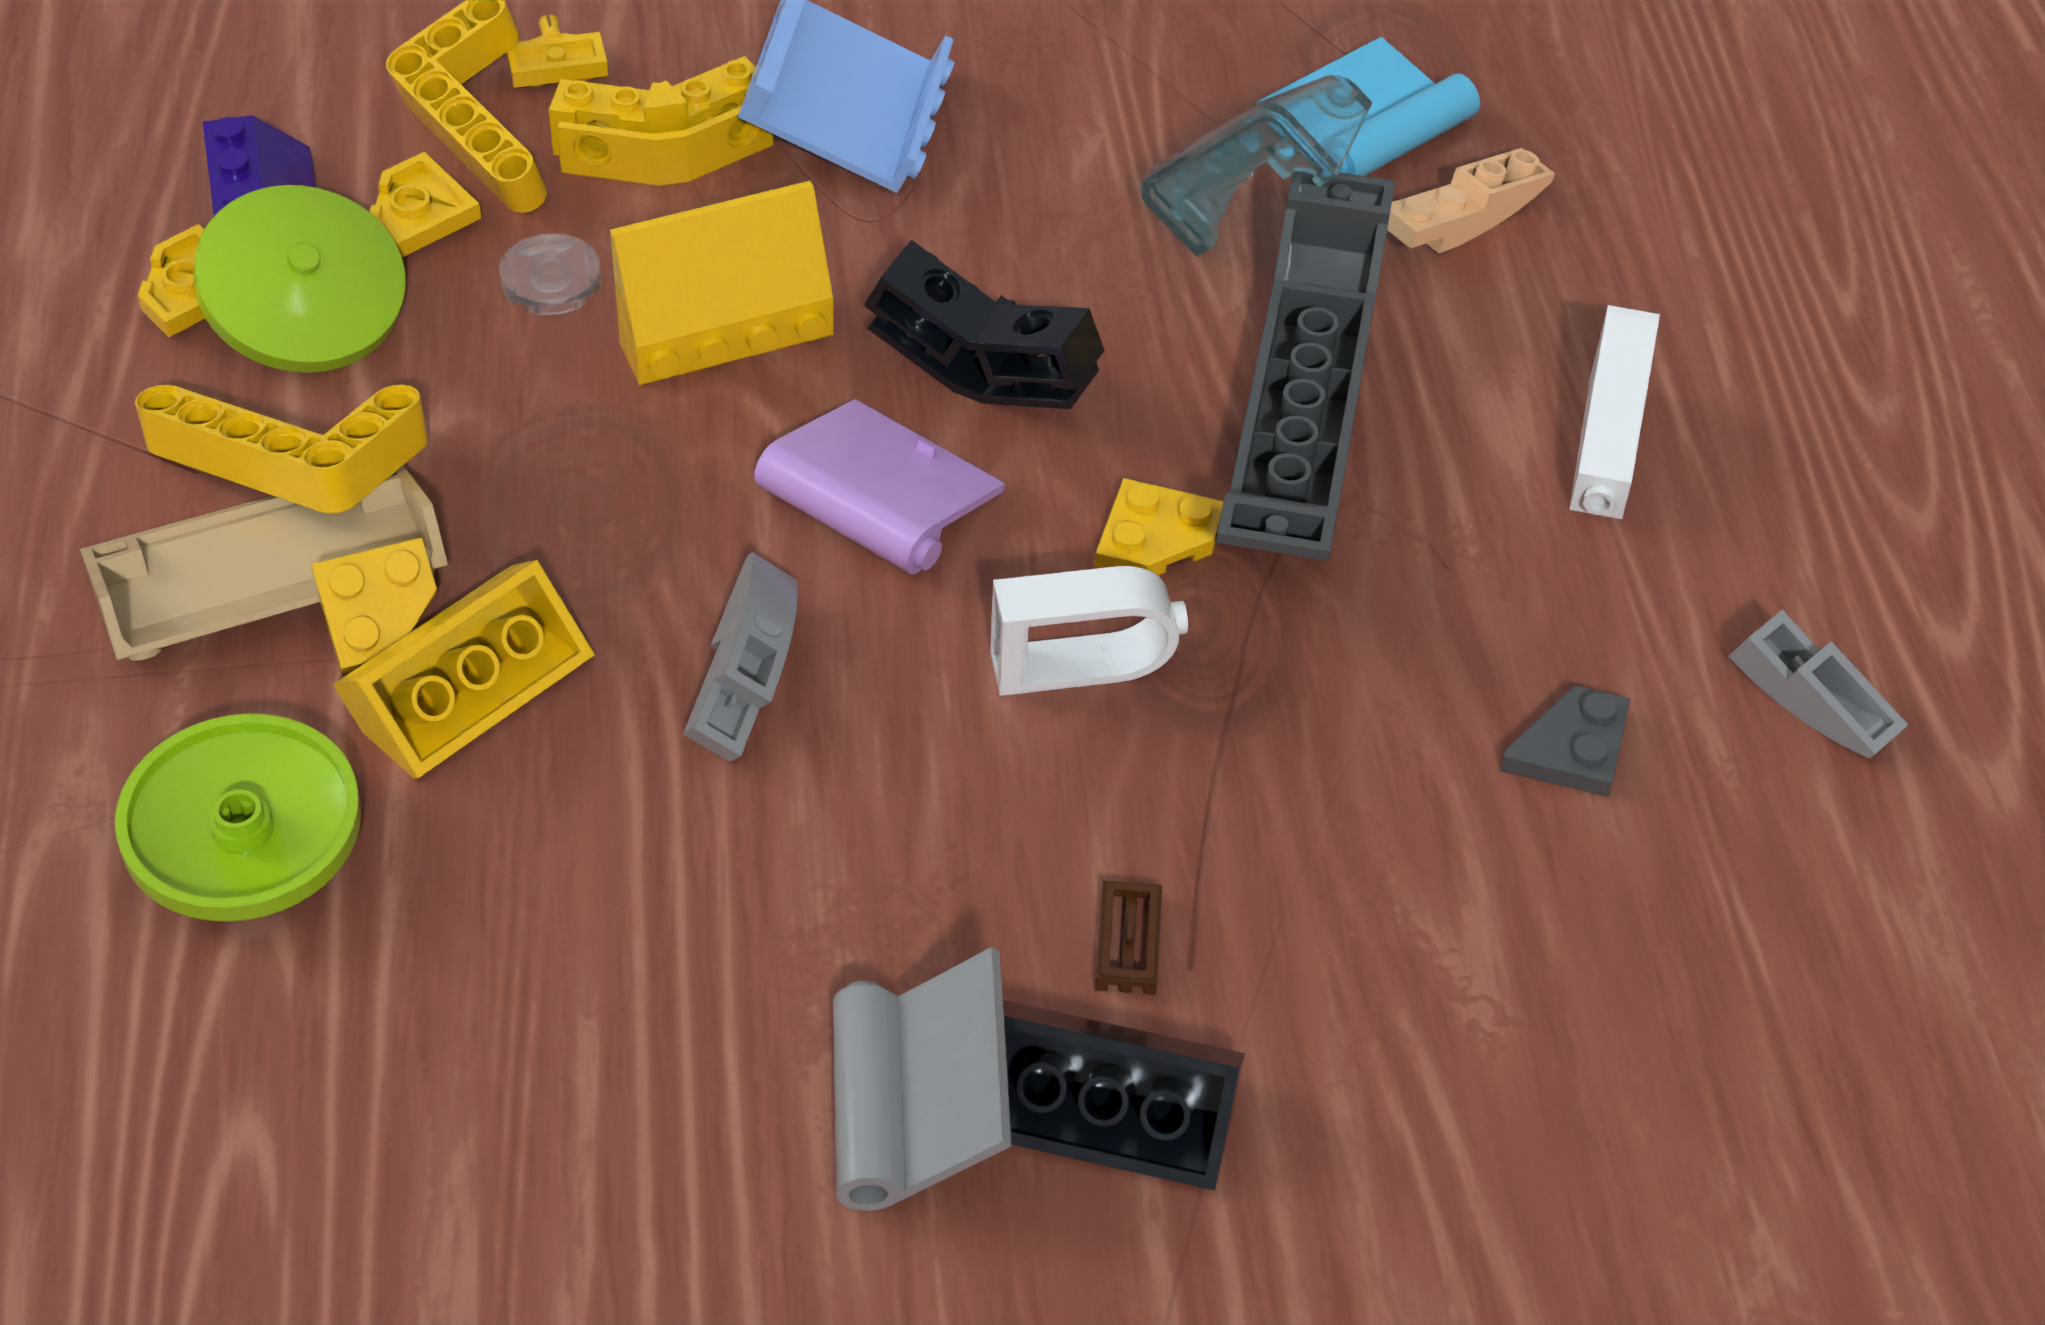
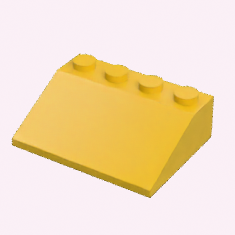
M811 181L610 229L620 346L639 385L834 335L833 294L815 191Z

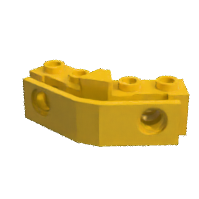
M743 56L674 86L667 80L661 83L652 82L650 90L636 89L629 86L621 87L590 83L583 80L560 79L549 107V120L553 155L560 156L561 173L658 186L690 182L773 146L772 133L737 117L756 67Z

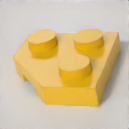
M425 151L382 171L378 183L379 195L376 204L371 205L369 211L392 236L402 258L482 219L480 203Z
M199 224L154 246L150 258L151 270L147 281H142L138 292L141 310L168 337L205 319L196 298L193 278L196 250L204 231Z
M1123 478L1096 551L1095 568L1134 566L1144 568L1159 576L1166 573V566L1189 556L1193 561L1212 555L1216 545L1224 501Z
M422 537L311 564L312 575L341 675L351 673L411 633L422 615L430 607L437 593V587Z

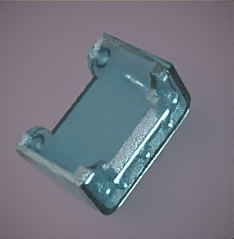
M1328 75L1257 102L1154 165L1148 171L1141 184V197L1146 205L1197 257L1214 247L1219 237L1216 227L1237 186L1247 181L1254 174L1256 168L1268 162L1283 179L1290 177L1293 171H1305L1313 174L1312 181L1318 187L1336 178L1372 102L1355 83L1340 75Z

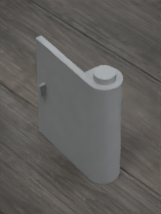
M990 947L900 996L871 981L853 982L835 994L833 999L836 1196L838 1202L844 1207L853 1210H880L892 1206L1012 1146L1000 951Z

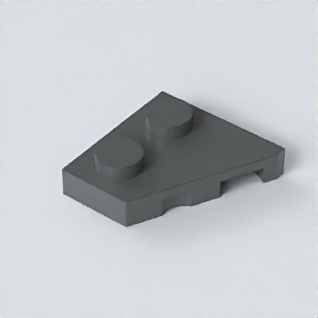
M1575 685L1505 750L1500 771L1609 797L1630 698Z

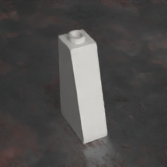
M1611 305L1607 306L1589 381L1569 510L1622 519L1633 478L1660 314Z

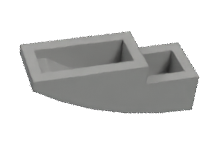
M1783 609L1750 635L1728 656L1757 686L1783 708L1811 728L1870 759L1908 726V723L1832 641L1820 650Z

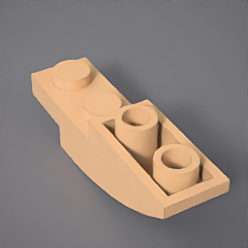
M1523 148L1457 167L1451 184L1392 202L1387 230L1410 249L1427 244L1438 254L1445 252L1492 229L1516 213L1553 182L1555 173L1542 164L1534 153Z

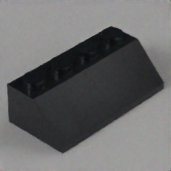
M1003 1000L1011 1145L1210 1190L1216 1189L1245 1053Z

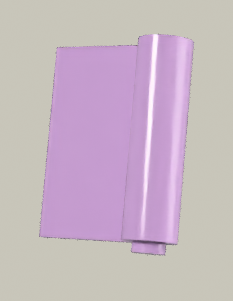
M857 399L772 442L762 453L754 472L756 485L911 575L917 574L921 570H929L938 560L942 551V543L939 541L942 528L1003 493L1005 483Z

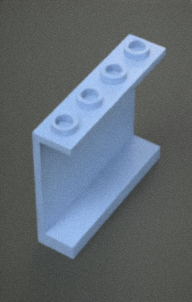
M780 0L737 117L898 193L907 176L912 179L917 177L925 161L927 153L920 150V148H925L936 125V121L930 119V116L934 117L945 96V91L940 89L939 86L943 87L954 66L955 61L948 58L954 39L945 35L931 60H928L808 0Z

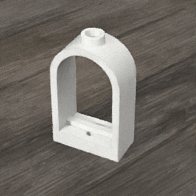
M1115 566L993 580L990 655L999 696L1124 682L1143 677L1164 665L1176 651L1179 635L1187 634L1188 616L1184 601L1170 602L1163 580L1155 573L1144 568ZM1125 616L1146 617L1138 624L1118 632L1028 642L1029 627Z

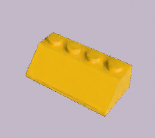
M538 560L509 566L334 683L333 687L362 733L411 777L418 779L592 658L595 654Z

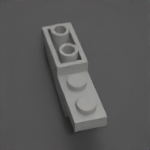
M753 552L747 555L710 645V647L717 651L683 732V735L729 762L741 757L759 709L772 701L788 654L797 612V580Z

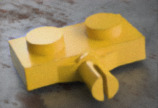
M549 14L551 27L548 25L546 15L542 16L538 24L542 36L528 41L517 42L507 52L513 88L538 87L544 84L559 83L560 79L585 81L591 78L608 76L607 59L600 32L584 34L561 33L558 18Z

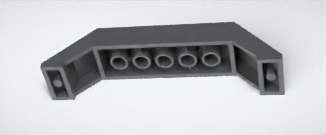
M1294 165L1273 287L1230 493L1225 494L1216 543L1330 561L1396 182L1394 180Z

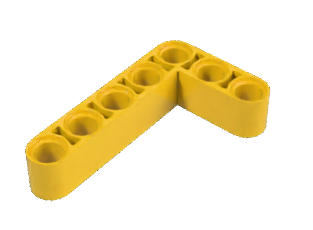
M465 0L396 48L389 55L386 61V68L405 105L508 209L517 213L531 212L540 207L547 197V187L532 155L461 85L510 51L519 40V30L505 0Z
M403 384L388 386L377 391L324 435L173 385H157L140 392L135 399V406L146 447L154 455L329 514L340 513L356 506L419 453L428 443V433L420 393L416 388Z

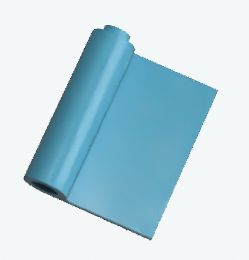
M1381 36L1257 101L1256 109L1323 170L1366 176L1477 115L1480 110V98L1475 85L1463 74L1455 73L1435 84Z

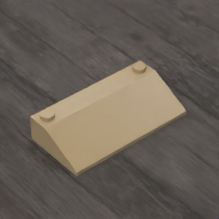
M404 465L356 506L340 513H323L276 496H269L80 549L117 660L128 657L132 661L154 657L165 646L320 602L311 571V564L422 537L432 574L435 572L434 569L448 565L433 504Z

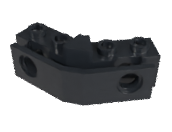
M913 240L908 243L881 276L864 304L867 309L877 315L868 327V330L952 392L982 404L1072 409L1099 372L1096 362L1105 351L1090 308L1016 305L1015 300H1008L1002 295L995 302L980 291L977 286L969 283L942 263L935 255L926 251Z

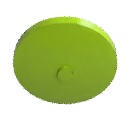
M301 185L262 188L240 196L222 208L210 220L201 235L196 250L193 273L194 289L199 307L209 325L224 342L240 354L257 363L284 371L303 373L339 369L361 360L378 348L396 325L406 285L405 269L399 249L387 229L376 217L344 196L328 190Z
M228 715L203 721L179 731L157 745L140 761L128 777L119 796L115 813V832L125 867L131 878L148 897L173 912L201 920H250L268 916L298 904L321 889L335 876L344 865L356 843L361 823V801L356 778L347 758L336 744L316 729L304 723L276 715Z

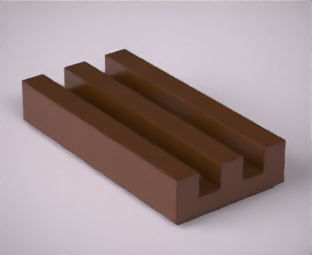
M1103 880L1095 990L1107 991L1109 984L1120 985L1119 992L1132 993V986L1144 987V994L1156 995L1162 885ZM1114 896L1125 897L1121 968H1109ZM1137 898L1149 899L1145 970L1133 969Z

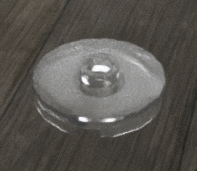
M540 234L532 236L510 247L501 259L499 271L500 285L507 300L515 306V301H517L519 304L526 305V311L538 315H559L580 308L587 303L586 297L591 295L593 291L595 294L601 286L600 259L594 248L579 238L566 234Z

